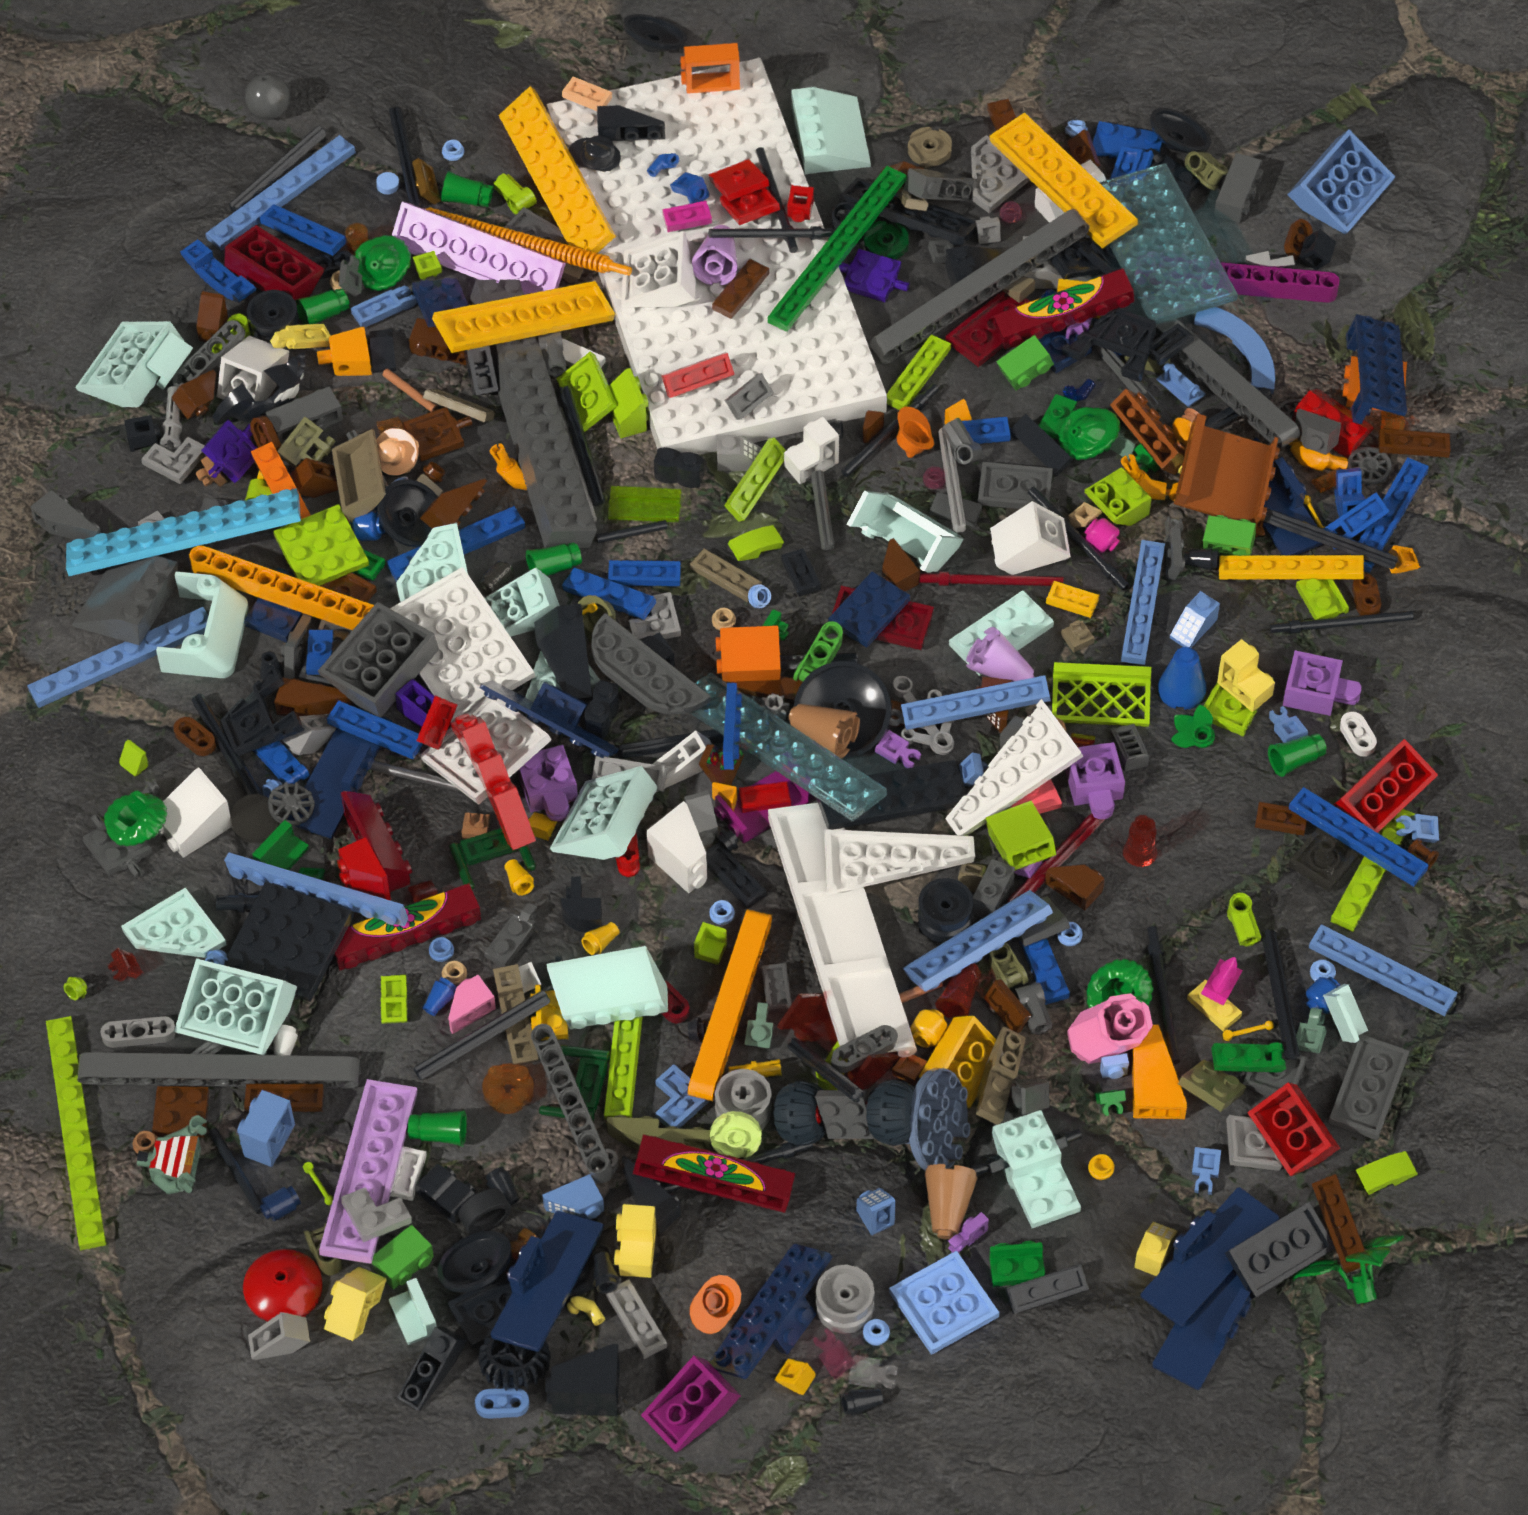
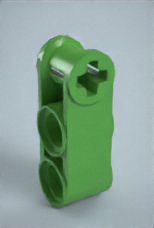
M831 621L822 626L805 658L798 665L793 680L803 682L811 672L832 662L842 645L843 630L840 624ZM829 634H834L837 637L834 639H830L826 636ZM818 653H822L826 655V657L817 658L815 655Z

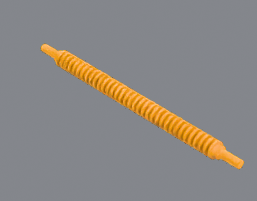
M431 207L424 208L574 266L603 274L613 271L630 276L632 273V267L615 263L607 255Z

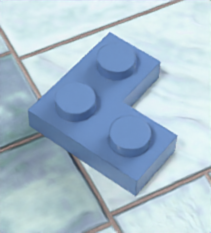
M674 1064L655 1080L656 1086L671 1098L655 1112V1115L666 1127L674 1126L680 1128L710 1100L688 1096V1086L691 1078Z

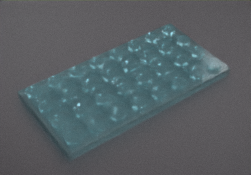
M1166 163L1099 182L1138 219L1137 226L1109 245L1121 268H1124L1133 291L1148 319L1159 324L1237 301L1238 294Z

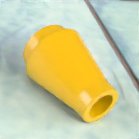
M516 859L506 862L504 868L507 872L512 892L519 896L530 893L534 888V878Z
M610 922L607 925L586 932L581 940L582 945L589 954H600L619 935V929L616 924Z

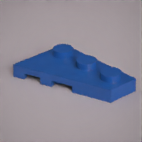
M1099 121L1093 145L1097 156H1109L1110 159L1118 157L1121 146L1143 149L1145 152L1152 148L1160 153L1162 142L1154 131Z

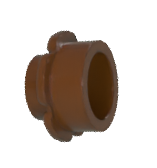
M430 462L423 467L424 475L432 482L443 481L442 477L445 471L438 464Z

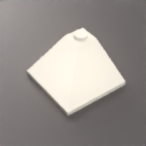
M684 231L624 251L623 265L632 267V273L630 276L623 274L621 305L623 307H676L695 300L696 282Z

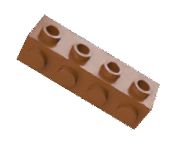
M1125 389L1110 406L1161 469L1175 475L1183 464L1186 446L1181 441H1176L1173 437L1174 431L1168 425L1162 424L1160 414L1155 409L1149 408L1147 405L1148 400L1142 393L1138 392L1136 394Z

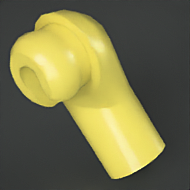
M574 1296L567 1303V1309L571 1314H578L579 1311L585 1312L594 1326H598L605 1321L604 1315L593 1300Z

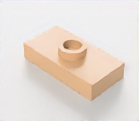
M572 77L563 89L562 97L597 111V106L608 105L612 99V92Z

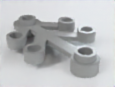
M906 676L896 677L892 685L894 695L903 698L906 703L917 701L911 693L912 681ZM931 690L928 693L927 699H930L931 696L940 697L942 693L939 690ZM893 709L892 716L895 715L899 719L894 720L891 718L890 725L898 726L900 723L905 724L903 713ZM954 721L942 723L940 731L935 724L919 727L925 729L929 735L917 733L913 729L906 730L905 728L902 730L900 737L908 741L909 745L913 742L929 745L935 753L946 755L954 748V740L951 734H949L951 724ZM909 734L912 738H906L904 735Z

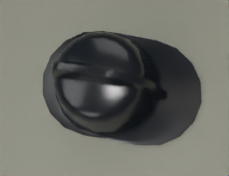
M602 135L578 139L569 147V152L575 163L582 167L606 172L615 169L620 163V151L609 138Z

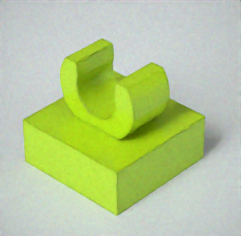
M435 251L413 257V263L420 279L426 280V277L433 275L436 277L439 273H442V267Z

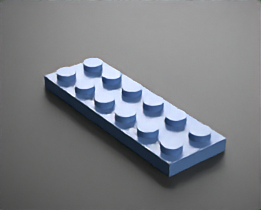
M1028 890L908 964L903 970L906 976L924 992L933 990L945 979L958 975L963 968L979 962L984 955L992 950L1000 949L1005 942L1013 937L1021 936L1026 929L1034 924L1042 923L1053 911L1048 903L1031 890Z

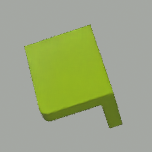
M703 922L694 942L695 958L719 965L727 946V930Z

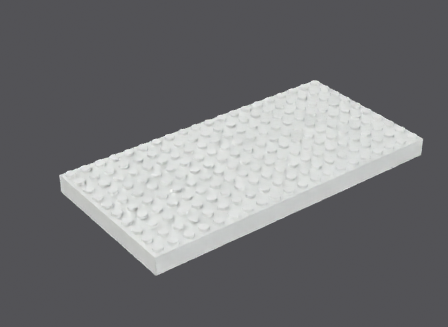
M761 58L739 62L740 90L687 94L686 85L681 83V75L610 90L612 92V99L607 106L620 105L665 121L666 139L611 141L618 148L621 155L619 165L611 171L601 172L577 165L616 235L598 254L607 255L613 262L623 265L625 250L684 231L692 262L694 254L708 236L709 229H713L717 225H725L731 229H781L776 212L739 225L721 205L719 197L722 194L709 179V174L750 159L762 172L756 149L763 147L786 214L791 185L809 187ZM729 65L692 72V74L729 72ZM570 100L547 104V112L568 150L572 143L578 139L591 138L598 135L597 111ZM676 153L679 156V163L676 167L662 169L656 177L648 174L647 169L659 155ZM685 172L703 177L710 194L704 201H707L712 224L667 232L662 209L690 204L687 196L674 193L670 184ZM796 196L797 198H806V199H807V197H804V196ZM815 202L812 206L810 220L795 222L788 218L793 228H810L811 226H821L824 228ZM734 238L737 258L736 275L749 259L768 267L769 275L732 319L712 310V303L729 283L725 285H720V283L709 285L703 283L694 275L696 282L694 301L676 307H623L621 305L623 274L613 271L604 274L598 272L608 303L616 314L614 321L633 375L638 376L640 380L641 394L645 393L648 399L649 407H646L649 414L648 423L657 450L658 448L667 447L675 449L680 453L692 452L703 455L717 451V436L741 435L755 443L773 437L802 432L803 427L809 422L816 421L821 417H824L826 421L836 418V420L846 422L865 417L867 410L886 412L887 394L839 267L788 332L767 323L768 315L828 241V238H822L821 240L795 238L798 246V251L795 253L789 251L787 242L783 238ZM724 352L728 353L735 375L672 398L668 397L661 375ZM762 373L774 393L745 417L736 420L724 400L755 375Z

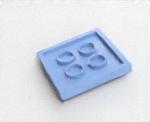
M957 1251L889 1288L890 1295L931 1355L999 1317V1311Z

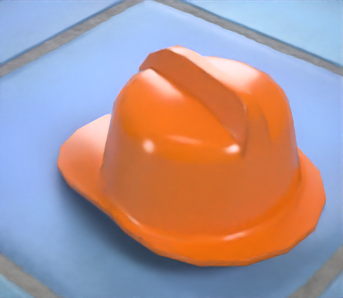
M905 406L901 408L898 412L899 431L897 443L906 452L907 457L912 458L914 455L922 453L925 449H931L934 446V440L928 419L923 413L913 407Z
M717 1275L706 1281L698 1291L690 1305L691 1321L698 1330L707 1334L717 1333L725 1327L737 1311L741 1303V1291L735 1280L728 1276Z

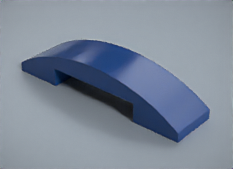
M198 239L180 251L192 269L208 285L221 295H224V297L239 303L256 291V287L242 275L237 277L213 257L212 251Z

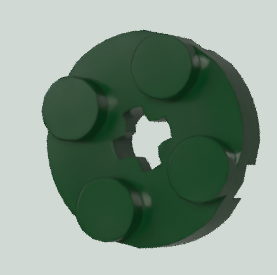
M878 221L873 223L865 232L864 248L868 252L897 260L909 250V234L899 223L886 224V221ZM882 239H885V240H887V241H888V240H891V241H890V243H883V242H882Z

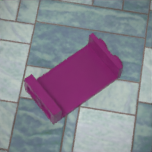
M788 753L780 757V769L751 785L788 781L791 806L811 804L816 800L813 782ZM739 793L737 794L734 812L719 794L715 796L714 812L721 821L724 819L728 824L729 830L743 844L771 828L768 820V810L742 813Z

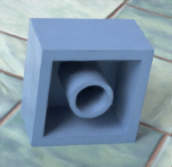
M262 1090L258 1098L255 1097L249 1107L250 1112L246 1119H242L239 1123L237 1133H239L244 1157L272 1167L292 1132L295 1121L290 1100Z

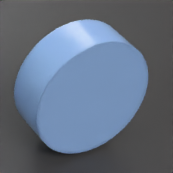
M384 172L377 177L376 183L379 192L392 194L398 190L399 179L394 173Z

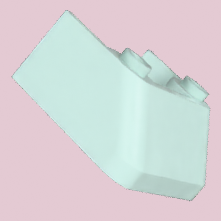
M864 491L847 523L851 527L862 528L861 533L872 539L875 536L882 537L887 541L894 538L905 552L917 558V562L920 563L919 568L930 574L938 572L958 550L964 540L959 534L888 493Z
M175 572L179 597L210 600L212 604L204 635L192 634L187 636L183 640L181 649L157 647L156 652L161 672L213 678H227L231 676L235 670L245 628L244 619L248 615L249 606L247 599L216 576Z

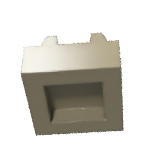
M1077 620L1061 631V636L1073 653L1094 644L1095 638L1083 621Z

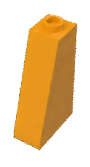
M1153 1025L1141 1044L1131 1049L1133 1118L1185 1119L1186 1099L1181 1086L1178 1085L1179 1080L1159 1025Z

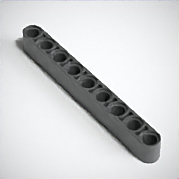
M1169 314L1156 322L1155 340L1177 323L1194 336V341L1174 355V357L1270 443H1272L1275 437H1278L1277 447L1281 449L1300 437V430L1293 420L1175 316Z

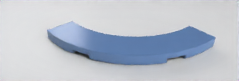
M1199 302L1194 325L1213 330L1233 340L1232 343L1248 360L1251 384L1257 390L1267 388L1273 394L1275 385L1274 364L1271 354L1261 337L1247 323L1235 315L1218 307Z

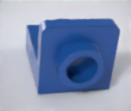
M685 172L670 184L672 191L687 196L690 204L702 202L710 196L703 177Z

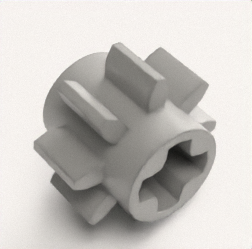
M771 693L767 698L762 697L759 714H764V722L769 721L777 724L782 719H787L786 712H789V703H784L783 695L779 696Z

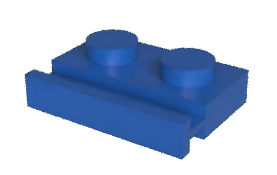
M1121 146L1109 181L1110 188L1141 192L1154 156L1151 150L1145 152L1143 149Z

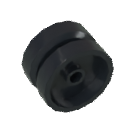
M263 291L255 295L248 304L247 316L252 337L271 344L270 340L275 332L285 329L286 326L300 325L296 301L284 291Z
M939 878L929 882L921 890L918 898V926L925 936L933 941L944 943L972 925L974 903L973 895L969 888L958 880Z

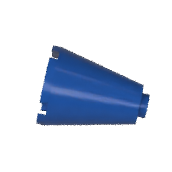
M1182 647L1175 652L1160 677L1158 693L1161 700L1169 707L1176 709L1177 706L1184 707V710L1192 709L1204 700L1207 686L1198 653L1190 647Z

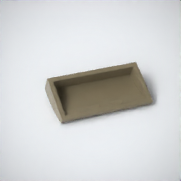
M373 429L332 448L342 512L351 523L354 518L366 515L373 510L386 495L376 436Z

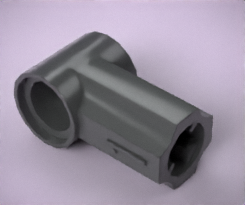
M560 331L537 336L548 374L553 377L560 376L566 371Z
M956 418L943 426L941 430L954 449V457L958 463L970 464L981 459L983 455L982 447L979 443L973 441L960 418ZM967 448L971 452L970 458L966 455Z
M1038 982L1014 989V995L1031 1014L1027 1022L1031 1034L1040 1035L1051 1029L1052 1021L1045 1006V996L1041 984Z

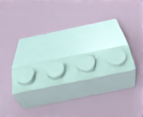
M815 87L792 89V112L804 174L871 167L857 97Z
M121 322L75 388L80 392L121 407H139L160 377L147 368V363L170 332L181 340L183 338L171 322Z
M642 766L585 781L550 849L556 853L603 860L622 856L627 851V846L635 835L649 803L653 800V795L658 788Z
M646 946L547 964V970L562 1016L570 1029H582L591 1025H605L614 1021L632 1020L636 1017L655 1016L659 1013L668 1012L667 984Z
M196 959L174 1032L264 1055L290 1012L297 986L284 980Z

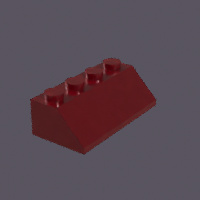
M257 225L225 246V267L238 276L242 275L261 291H284L291 295L294 300L309 297L324 272L323 267Z
M350 791L341 792L345 820L356 841L367 838L387 875L389 892L410 885L409 874H412L411 866L407 859L403 861L401 846L398 840L393 841L391 837L393 835L392 828L388 821H383L382 816L384 814L379 802L374 803L371 795Z

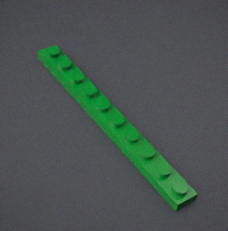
M889 166L884 168L768 315L767 323L788 332L904 184L906 174Z

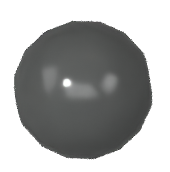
M262 74L253 78L245 89V102L248 109L256 117L266 120L275 119L283 115L290 104V91L287 84L279 76Z

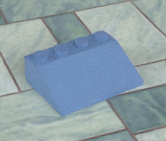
M1347 130L1334 140L1287 195L1306 213L1341 233L1347 234L1393 181L1395 176L1350 130Z

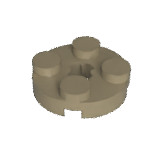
M923 127L911 134L908 142V155L921 168L929 169L931 166L941 165L951 158L952 140L944 130L939 129V131L932 130V127ZM926 145H929L930 147H932V146H935V147L932 148V149H928V148H926Z

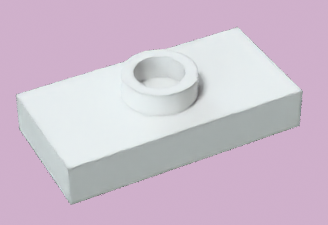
M403 1146L390 1196L413 1201L416 1184L419 1182L427 1157L426 1151Z

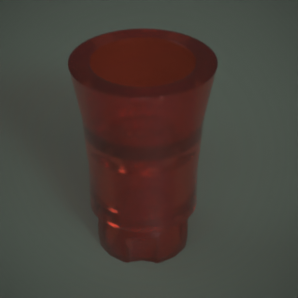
M1139 815L1129 828V835L1123 847V856L1133 866L1145 867L1152 864L1157 858V830L1155 821L1146 815Z
M976 964L968 965L958 975L951 977L944 992L936 1001L935 1006L937 1010L945 1017L953 1019V1017L969 1016L971 1003L982 973Z

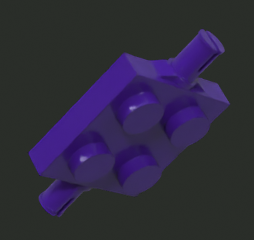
M859 249L850 264L841 263L839 265L840 271L847 273L844 282L849 292L881 302H886L889 293L894 288L907 292L910 286L909 282L897 279L901 269L900 261Z
M227 420L201 449L214 463V466L208 471L209 475L212 474L211 477L216 478L222 471L236 483L254 463L255 460L252 457L251 451L257 449V447L253 445L249 438L252 435L250 424L242 431Z

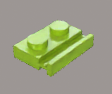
M1312 578L1297 581L1296 588L1314 620L1335 618L1343 612L1345 614L1348 613L1349 606L1333 579Z

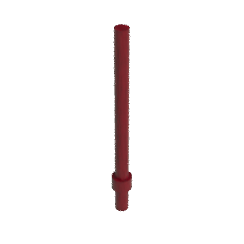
M939 571V574L920 573V583H939V586H948L949 584L1052 586L1054 581L1063 583V577L968 575L949 574V572Z

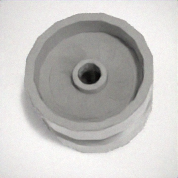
M738 1069L724 1075L717 1083L715 1090L716 1117L718 1118L720 1115L731 1111L744 1112L758 1121L761 1130L764 1129L770 1121L772 1113L770 1084L763 1075L754 1070Z
M847 1264L834 1266L824 1272L818 1280L816 1287V1311L818 1318L825 1327L837 1333H854L864 1328L865 1324L871 1320L874 1311L875 1292L873 1282L868 1274L856 1266Z

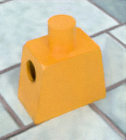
M364 327L330 336V349L317 351L319 365L333 363L336 376L372 375Z

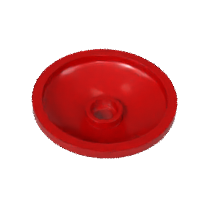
M291 1249L274 1250L260 1256L249 1267L243 1281V1294L248 1307L256 1316L265 1321L271 1320L281 1312L301 1317L306 1316L319 1302L323 1289L322 1276L317 1264L306 1254ZM285 1276V1279L279 1281L277 1277Z

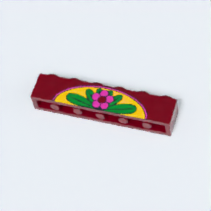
M1124 268L996 314L994 315L995 328L1005 349L1018 347L1034 335L1037 339H1040L1045 334L1061 331L1067 326L1083 323L1089 318L1105 315L1117 308L1127 307L1134 302V291Z
M468 883L404 906L409 918L404 927L397 924L390 925L374 917L349 926L334 955L339 971L354 968L368 960L379 959L382 955L393 951H401L415 943H424L440 934H449L454 929L475 924L481 920V913L470 884Z
M644 1134L633 1171L635 1175L783 1213L786 1212L795 1173L784 1169H777L761 1165L757 1162H750L735 1158L734 1156H726L707 1149H699L683 1143H676Z

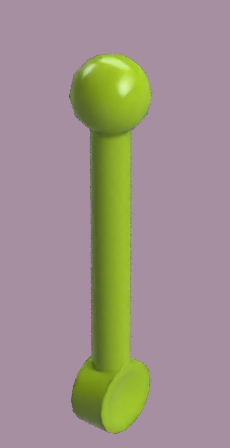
M306 1162L303 1165L304 1172L310 1174L325 1197V1204L332 1205L334 1197L328 1194L313 1171V1164Z

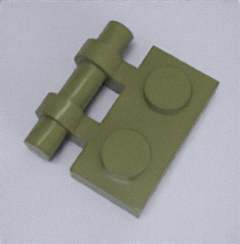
M304 416L277 452L284 461L295 468L305 458L320 462L324 456L330 454L335 440L330 436L324 442L318 437L323 430ZM313 445L317 448V451L311 458L306 453Z

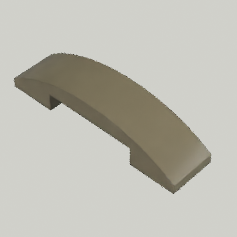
M518 964L493 969L501 1013L503 1014L525 1001ZM529 1016L505 1030L513 1066L539 1061L536 1048L531 1039L532 1029Z

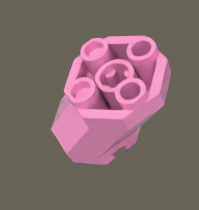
M1132 994L1111 996L1107 1001L1080 1012L1067 1033L1071 1052L1080 1060L1092 1064L1101 1062V1057L1119 1055L1139 1046L1153 1025L1149 1006L1144 1002L1141 1003L1136 1000V997Z

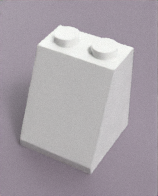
M252 336L246 337L221 357L217 397L224 400L233 389L243 383L254 401L268 399L277 384L264 370L287 363L289 351L283 348H274L272 344Z
M1033 501L990 528L996 567L1011 575L1071 557L1064 518Z
M200 768L194 770L163 801L167 806L168 814L166 823L159 830L158 834L160 836L164 834L173 852L178 851L184 858L233 827L227 800Z
M683 801L647 830L648 857L685 891L690 893L695 888L702 887L706 882L707 863L706 851L688 806Z

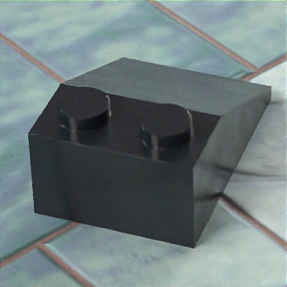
M971 245L946 249L945 267L951 285H955L1004 253L1005 250Z

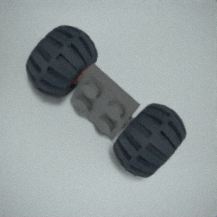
M890 1080L874 1087L869 1097L867 1091L862 1090L864 1093L863 1097H860L859 1102H853L840 1090H823L818 1085L807 1081L793 1082L783 1087L776 1097L774 1105L775 1126L778 1134L784 1140L799 1146L813 1144L823 1138L826 1133L828 1139H876L881 1143L892 1146L909 1142L911 1135V1102L915 1088L903 1081ZM918 1119L917 1129L919 1133L921 1128V1121Z

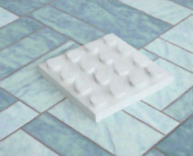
M485 697L467 714H473L476 717L480 716L485 721L494 747L501 754L508 776L511 777L551 741V738L545 731L521 713L508 709L505 706L506 702L500 699L495 701ZM452 728L446 732L439 750L429 746L419 755L424 763L478 805L488 797L468 754Z

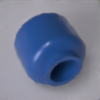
M371 510L366 515L354 518L352 523L349 522L358 541H377L385 533L376 510Z
M1331 976L1328 978L1319 977L1306 991V996L1309 1000L1306 1003L1310 1009H1322V1013L1330 1014L1323 995L1341 985Z

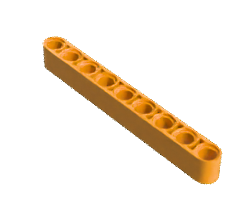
M196 546L189 554L192 570L195 574L216 576L233 589L353 630L374 606L206 546Z
M746 910L689 1082L688 1096L710 1101L715 1099L716 1085L722 1078L772 923V915Z

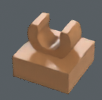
M207 456L201 459L205 468L198 470L195 474L205 486L212 484L214 481L220 487L227 482L222 471L216 478L211 477L212 474L209 475L208 471L214 466V463Z
M465 813L462 839L487 833L489 831L490 815Z

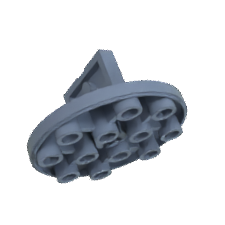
M933 1068L924 1073L918 1081L912 1096L911 1135L909 1142L905 1144H910L915 1160L925 1171L929 1165L946 1164L945 1168H951L955 1161L960 1160L963 1155L961 1145L951 1144L953 1138H967L970 1134L966 1101L967 1089L962 1086L955 1073L945 1068ZM918 1119L921 1121V1128L919 1133L917 1129Z

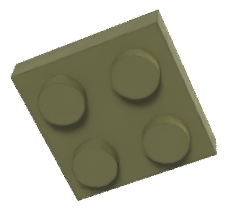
M1204 1059L1186 1072L1178 1085L1220 1112L1242 1096L1247 1087L1232 1075H1228L1223 1071H1214V1064Z

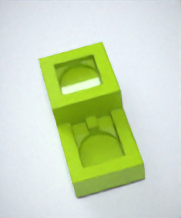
M770 525L739 535L730 540L728 545L737 560L743 561L759 558L762 551L781 549L784 541L774 525Z
M406 975L381 976L382 1024L407 1023Z
M1406 1151L1381 1158L1356 1170L1369 1195L1392 1183L1396 1186L1418 1175Z

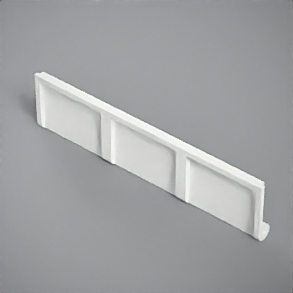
M818 803L768 809V820L839 1045L842 1046L879 1026L889 1025L898 1033L896 1045L889 1052L897 1051L900 1057L912 1056L916 1053L917 1048L864 887L827 895L824 839L827 827ZM839 828V829H833V830H845V828ZM859 1045L857 1047L862 1053L871 1052V1048L867 1045Z

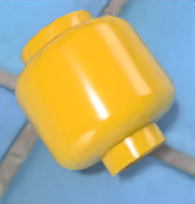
M936 1009L920 1011L910 1026L914 1042L923 1048L937 1046L948 1028L944 1015Z

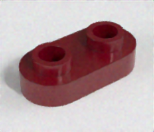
M665 981L668 992V1012L661 1014L672 1023H682L689 1017V1003L669 982ZM676 1010L681 1011L679 1014H674L673 1012Z

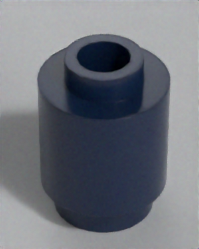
M292 1186L288 1188L282 1187L262 1198L263 1204L260 1206V1209L267 1220L271 1218L275 1222L295 1211L301 1202Z

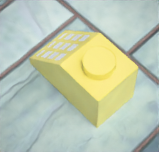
M1152 1222L1145 1232L1137 1251L1134 1268L1157 1276L1164 1267L1178 1231Z

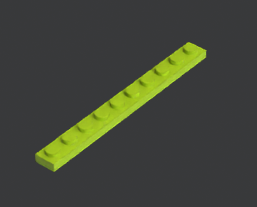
M72 1017L46 1021L78 1244L81 1251L106 1246L83 1087L82 1083L77 1081L79 1060Z

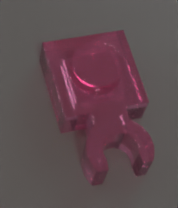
M826 1328L824 1332L827 1334V1340L822 1343L820 1339L814 1337L813 1342L817 1347L824 1350L819 1355V1358L829 1374L836 1379L856 1364V1361L841 1340L836 1342L835 1334Z

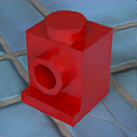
M791 185L787 217L795 222L810 220L814 204V187ZM796 196H804V197H807V199H806V198H797Z

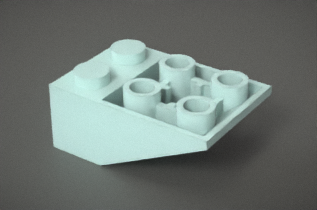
M537 568L532 569L484 598L510 637L535 630L534 622L556 606H560L550 578Z

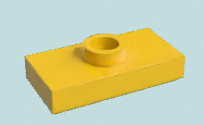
M1057 581L1053 582L1046 598V604L1089 618L1092 617L1099 601L1098 594Z

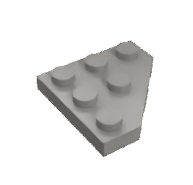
M984 136L971 147L972 179H974L972 187L973 202L988 213H991L1028 183L1030 179L990 142L989 136Z

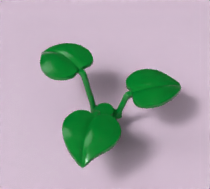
M1404 1235L1373 1237L1363 1242L1366 1250L1346 1256L1347 1262H1358L1361 1267V1273L1353 1275L1352 1281H1350L1337 1260H1320L1312 1262L1296 1272L1292 1277V1282L1298 1277L1316 1276L1335 1270L1340 1273L1347 1284V1288L1353 1289L1356 1303L1373 1301L1377 1296L1373 1284L1372 1265L1381 1267L1384 1258L1390 1253L1389 1246L1402 1241Z

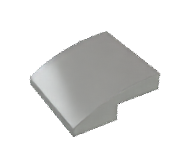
M1269 251L1246 255L1244 258L1246 264L1255 266L1291 268L1295 265L1293 255L1270 260Z

